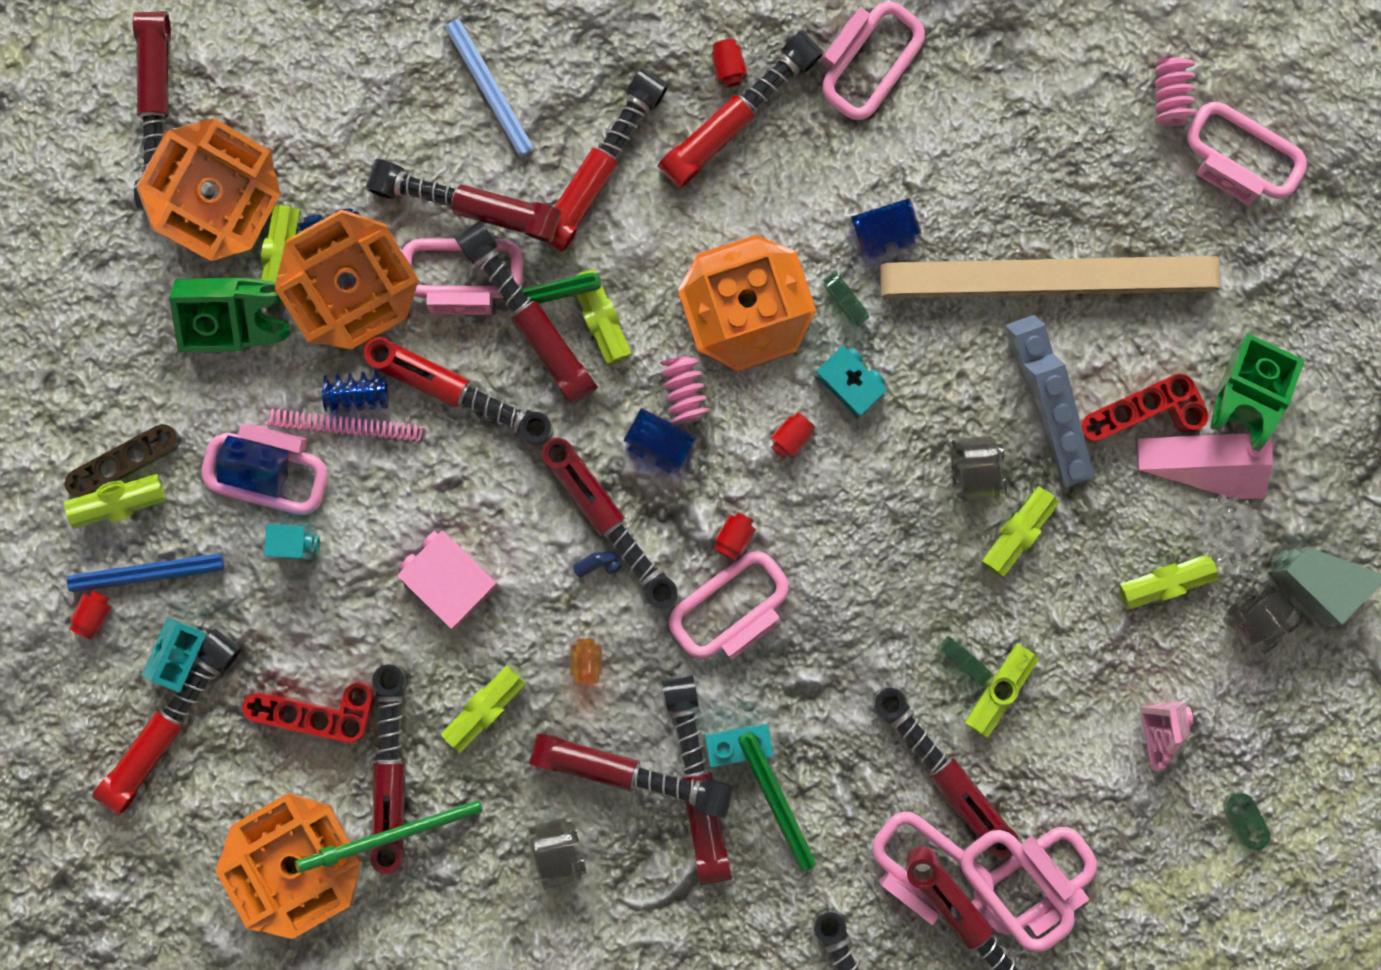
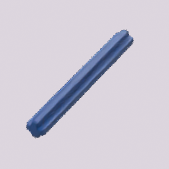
M212 554L67 576V587L70 592H78L222 571L224 569V559L221 554Z

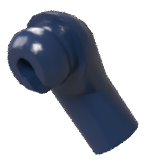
M598 552L592 553L573 564V570L579 578H582L602 566L605 567L608 574H613L622 568V564L618 560L619 556L616 553Z

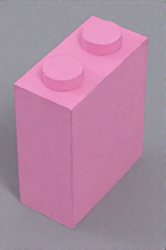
M442 530L439 534L434 531L423 541L421 545L424 549L416 557L411 554L401 563L399 568L402 571L397 576L451 629H456L499 584L445 531Z

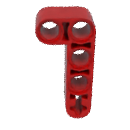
M1179 373L1086 415L1080 419L1085 442L1092 444L1165 410L1168 411L1174 426L1182 433H1191L1201 429L1208 422L1209 415L1194 381L1188 375ZM1172 382L1181 384L1183 387L1182 397H1177L1172 393ZM1144 395H1150L1155 400V408L1153 410H1148L1143 405L1142 399ZM1117 407L1124 409L1127 413V421L1125 423H1120L1115 419L1114 410ZM1186 410H1191L1196 414L1197 422L1195 426L1185 421L1184 415ZM1104 420L1105 426L1097 429L1095 433H1088L1086 427Z
M366 682L350 684L343 693L340 709L270 693H253L245 698L242 704V711L244 716L253 722L352 743L362 740L369 731L376 701V692ZM359 687L364 689L367 694V700L361 706L355 704L352 699L354 690ZM261 701V705L275 707L273 712L264 711L258 713V709L254 708V703ZM288 705L294 706L298 713L293 723L288 722L284 718V710ZM319 712L325 713L329 719V723L324 730L317 728L314 723V718ZM349 719H354L359 723L360 730L355 737L346 733L345 724Z

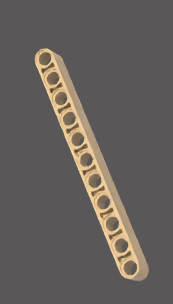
M1217 256L897 262L880 265L881 297L1172 293L1209 292L1221 289L1220 261Z

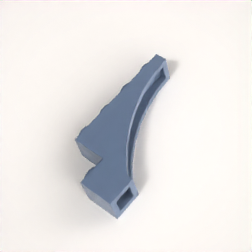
M1035 315L1005 325L1012 353L1023 373L1043 423L1061 483L1066 488L1095 477L1066 365L1053 354L1046 325Z

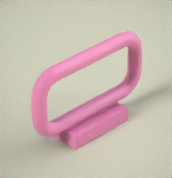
M895 2L879 4L870 14L860 7L852 15L819 61L820 64L829 70L823 80L822 91L825 99L834 108L853 120H863L870 117L921 49L925 40V30L919 19ZM891 14L912 30L913 38L863 107L856 108L836 93L835 83L882 17Z
M1210 102L1203 105L1194 116L1186 134L1187 143L1191 150L1205 159L1196 175L1248 206L1261 192L1274 199H1283L1292 195L1301 182L1307 168L1306 157L1297 146L1220 102ZM1212 114H1217L1289 156L1294 162V168L1283 186H1275L1201 142L1199 133L1208 117Z
M421 238L407 243L402 251L412 266V257L418 251H462L455 239ZM494 239L498 245L496 250L507 252L511 256L513 279L518 285H522L524 266L522 251L517 244L510 240ZM417 285L413 296L427 298V307L431 315H492V298H504L502 294H497L498 289L496 286Z
M250 423L241 424L238 435L223 433L215 436L208 444L202 465V479L209 490L223 496L295 515H307L319 508L323 500L328 472L325 464L318 457L304 453L309 439ZM226 445L311 467L315 472V481L310 499L307 502L299 503L218 481L215 478L214 469L219 450Z
M760 551L748 552L673 609L669 618L670 631L684 651L694 658L706 659L723 649L732 661L781 623L774 609L787 597L789 591L788 580L769 555ZM757 563L763 566L776 584L775 593L708 645H696L681 625L684 615L751 564Z
M900 812L893 815L886 822L872 844V853L875 861L886 871L879 881L885 889L933 925L940 916L939 912L920 889L910 884L907 878V871L886 855L885 845L901 825L906 824L915 828L960 865L964 851L920 816L912 812ZM974 860V868L994 892L992 875L984 866ZM979 894L972 901L979 912L987 904Z
M1057 827L1037 839V842L1046 850L1059 840H1067L1083 859V871L1070 880L1075 893L1066 899L1074 911L1089 901L1082 888L1095 877L1097 860L1082 836L1075 830L1068 827ZM1014 856L990 872L994 885L1022 867ZM974 890V898H975L976 895L978 894V892H977L976 890ZM1046 897L1017 917L1016 920L1023 929L1028 927L1034 937H1037L1062 920V916L1048 897ZM986 904L980 913L993 930L1002 935H1012Z
M993 830L984 834L964 851L961 859V870L966 879L1017 942L1026 950L1044 952L1052 948L1071 932L1075 923V916L1072 907L1066 899L1075 893L1074 887L1033 835L1022 842L1021 845L1009 832ZM995 843L1004 844L1062 916L1060 925L1043 938L1033 939L1027 934L974 868L975 858Z

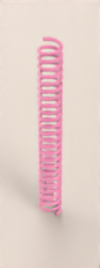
M271 409L269 423H265L266 426L272 424L273 427L278 425L280 428L284 425L286 429L289 426L292 429L297 427L298 430L303 427L304 430L309 428L310 431L315 429L317 432L320 430L325 432L328 430L331 433L334 430L336 434L340 431L341 434L346 432L348 435L351 433L357 435L359 433L360 436L365 433L366 437L371 434L373 438L376 435L379 438L384 436L385 439L390 436L392 440L396 437L397 440L402 438L404 441L407 439L412 441L415 439L416 442L421 439L423 427H420L417 438V424H414L411 437V424L409 423L405 436V423L403 422L400 435H398L399 423L396 422L392 436V421H390L386 435V421L384 420L380 434V421L378 419L374 433V420L371 419L370 428L367 433L368 420L364 419L361 433V418L358 419L355 432L354 417L352 418L349 431L348 416L345 418L343 430V417H339V425L336 430V415L333 416L330 430L329 414L327 415L324 429V415L321 414L320 425L317 427V413L314 415L312 427V414H308V422L305 427V412L302 413L299 426L298 411L296 412L293 425L292 410L289 412L288 424H286L287 411H283V420L280 425L281 411L279 409L277 410L275 424L273 419L274 409Z

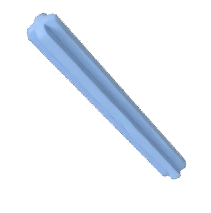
M457 19L446 25L450 38L514 149L520 157L529 154L533 150L530 140L460 20Z

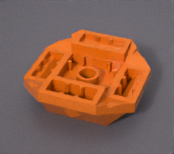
M215 118L167 130L136 185L151 229L207 261H214L252 249L281 195L273 167L271 151ZM204 182H209L214 186L215 194L210 200L204 198L201 194V186Z
M341 209L285 240L275 282V291L309 343H322L334 347L353 349L407 318L419 279L387 224ZM347 272L355 276L354 280L348 284L338 281V277L342 273Z
M753 235L697 254L678 289V295L697 351L736 373L795 354L816 313V307L797 252L759 235ZM748 293L754 296L756 303L754 306L746 308L740 305L738 298L742 294Z
M287 793L231 825L215 872L246 929L294 939L352 905L362 860L356 854L338 860V864L327 868L320 866L302 873L288 871L285 864L288 856H293L299 860L319 853V849L331 845L335 848L351 841L331 805L293 793Z

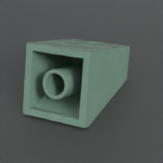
M1310 547L1293 548L1289 551L1283 550L1274 558L1272 563L1275 566L1268 572L1322 625H1343L1381 585L1380 573Z

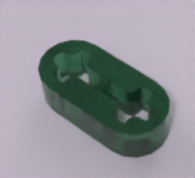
M833 271L821 280L828 294L853 326L858 327L869 319V315L863 305L837 272Z
M947 636L938 646V649L980 686L984 687L992 678V672L952 637Z
M1233 792L1227 795L1223 802V809L1241 844L1252 850L1265 848L1270 841V831L1252 797L1242 792ZM1238 799L1239 801L1246 802V805L1243 807L1246 818H1243L1240 812H1233L1232 808L1236 806L1234 800ZM1248 823H1250L1253 829L1261 831V834L1257 836L1259 840L1257 843L1247 839L1251 834L1247 826Z

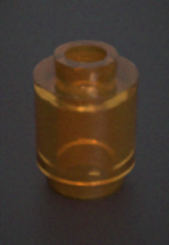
M595 638L576 639V645H570V675H573V683H599V675H602V645H595Z

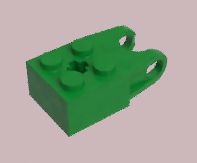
M247 278L175 279L169 301L178 352L242 351V348L281 342L291 334L290 325L287 322L268 317L260 310L262 307L282 301L275 291L274 281Z
M1246 333L1232 353L1215 398L1211 429L1220 432L1227 422H1238L1244 425L1250 432L1252 449L1260 452L1274 432L1285 410L1290 405L1305 360Z

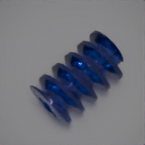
M373 370L372 379H368L365 372L361 371L358 381L355 380L352 372H348L346 382H343L339 373L336 374L334 383H330L327 375H323L321 393L325 413H327L328 406L333 414H338L340 406H342L346 413H349L352 410L353 403L357 411H363L365 403H367L370 410H375L378 401L383 409H388L389 388L387 377L385 375L384 378H380L377 370Z

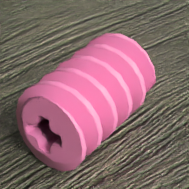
M1184 58L1161 59L1157 61L1156 64L1159 66L1155 69V74L1159 77L1155 81V86L1160 89L1155 93L1156 100L1160 101L1155 106L1156 112L1159 113L1155 118V122L1161 126L1186 125L1190 123L1187 117L1196 114L1194 109L1186 108V105L1196 102L1194 97L1186 96V93L1195 90V85L1186 84L1187 80L1195 78V73L1186 71V68L1195 66V61Z
M679 357L660 362L663 366H669L662 371V376L671 378L664 383L665 389L673 391L666 396L668 402L676 403L669 408V413L679 415L671 420L672 425L701 420V416L709 412V408L699 407V403L706 400L707 397L697 395L696 392L704 387V383L694 382L695 378L702 375V371L692 370V366L700 362L699 359Z

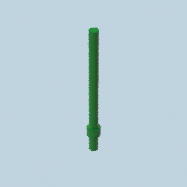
M477 800L335 848L331 845L319 849L317 854L296 860L295 866L298 873L320 866L327 868L338 864V860L481 813L482 807Z

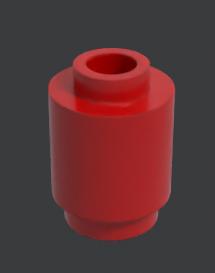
M724 39L712 45L713 52L711 53V58L718 83L725 84L726 88L741 85L743 79L748 76L741 46L737 45L735 39Z
M796 412L793 417L788 416L770 437V440L773 442L771 449L783 459L787 456L794 459L813 437L811 433L815 430V426L799 412Z
M737 512L736 516L729 514L715 538L717 543L713 549L736 561L738 555H743L756 531L752 527L754 520L740 512Z
M92 590L90 595L83 593L70 618L72 623L69 630L92 640L95 634L100 633L113 606L108 604L110 598Z

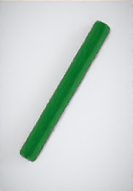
M749 731L738 737L739 745L800 870L807 871L816 865L814 856L755 734Z

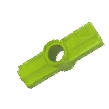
M285 205L274 206L269 236L265 238L262 246L261 263L263 265L261 280L276 282L285 240L298 234L302 212L300 209Z
M595 269L586 270L584 272L577 274L576 276L591 272L596 273ZM602 285L599 290L576 295L583 308L581 312L591 335L595 336L607 366L619 363L632 356L630 347L619 326L621 323L611 299H607Z
M158 474L128 483H123L122 481L106 483L100 486L94 493L64 501V508L72 529L105 519L109 522L124 520L130 517L135 510L165 502L166 497Z
M1039 486L1036 487L1020 510L1014 512L999 532V538L981 562L993 573L1003 578L1009 572L1012 565L1015 564L1021 553H1025L1041 533L1040 528L1060 502L1047 490Z
M1210 554L1180 564L1172 563L1149 571L1150 574L1118 584L1122 603L1129 610L1156 600L1164 601L1187 593L1186 590L1218 580V571Z
M1015 644L995 676L987 683L985 691L963 723L985 738H988L1008 706L1016 700L1018 691L1040 659L1028 649ZM1001 681L1009 688V694L1003 700L998 699L994 693L995 686Z
M506 665L484 689L481 688L464 705V710L444 729L441 736L450 746L461 753L483 729H488L505 711L504 707L515 698L527 683L511 667Z

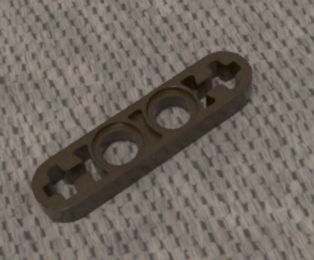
M157 425L72 470L65 478V488L69 494L75 497L94 493L100 486L109 482L119 481L175 451L180 444V435L175 428L169 425ZM162 431L166 434H171L172 437L168 439V446L160 443L152 447L156 451L155 454H153L148 443L145 442L146 439L151 443L160 440V433ZM135 445H141L145 451L144 458L140 462H132L129 459L130 449ZM107 460H113L117 466L116 473L112 477H104L101 473V466ZM90 469H93L94 475L100 481L98 484L97 480L93 479L84 484V491L74 488V485L78 483V476L84 479L93 476Z

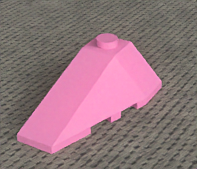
M1250 433L1137 439L1138 470L1171 481L1184 483L1203 491L1213 492L1232 500L1265 499L1273 467L1272 435L1260 452L1252 449Z
M1175 701L1141 707L1151 770H1165L1191 734L1189 726L1193 725V716L1190 707H1186L1185 702Z

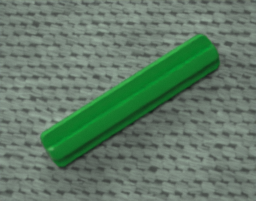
M591 272L521 290L526 297H530V302L537 301L541 304L599 290L601 282L599 274Z

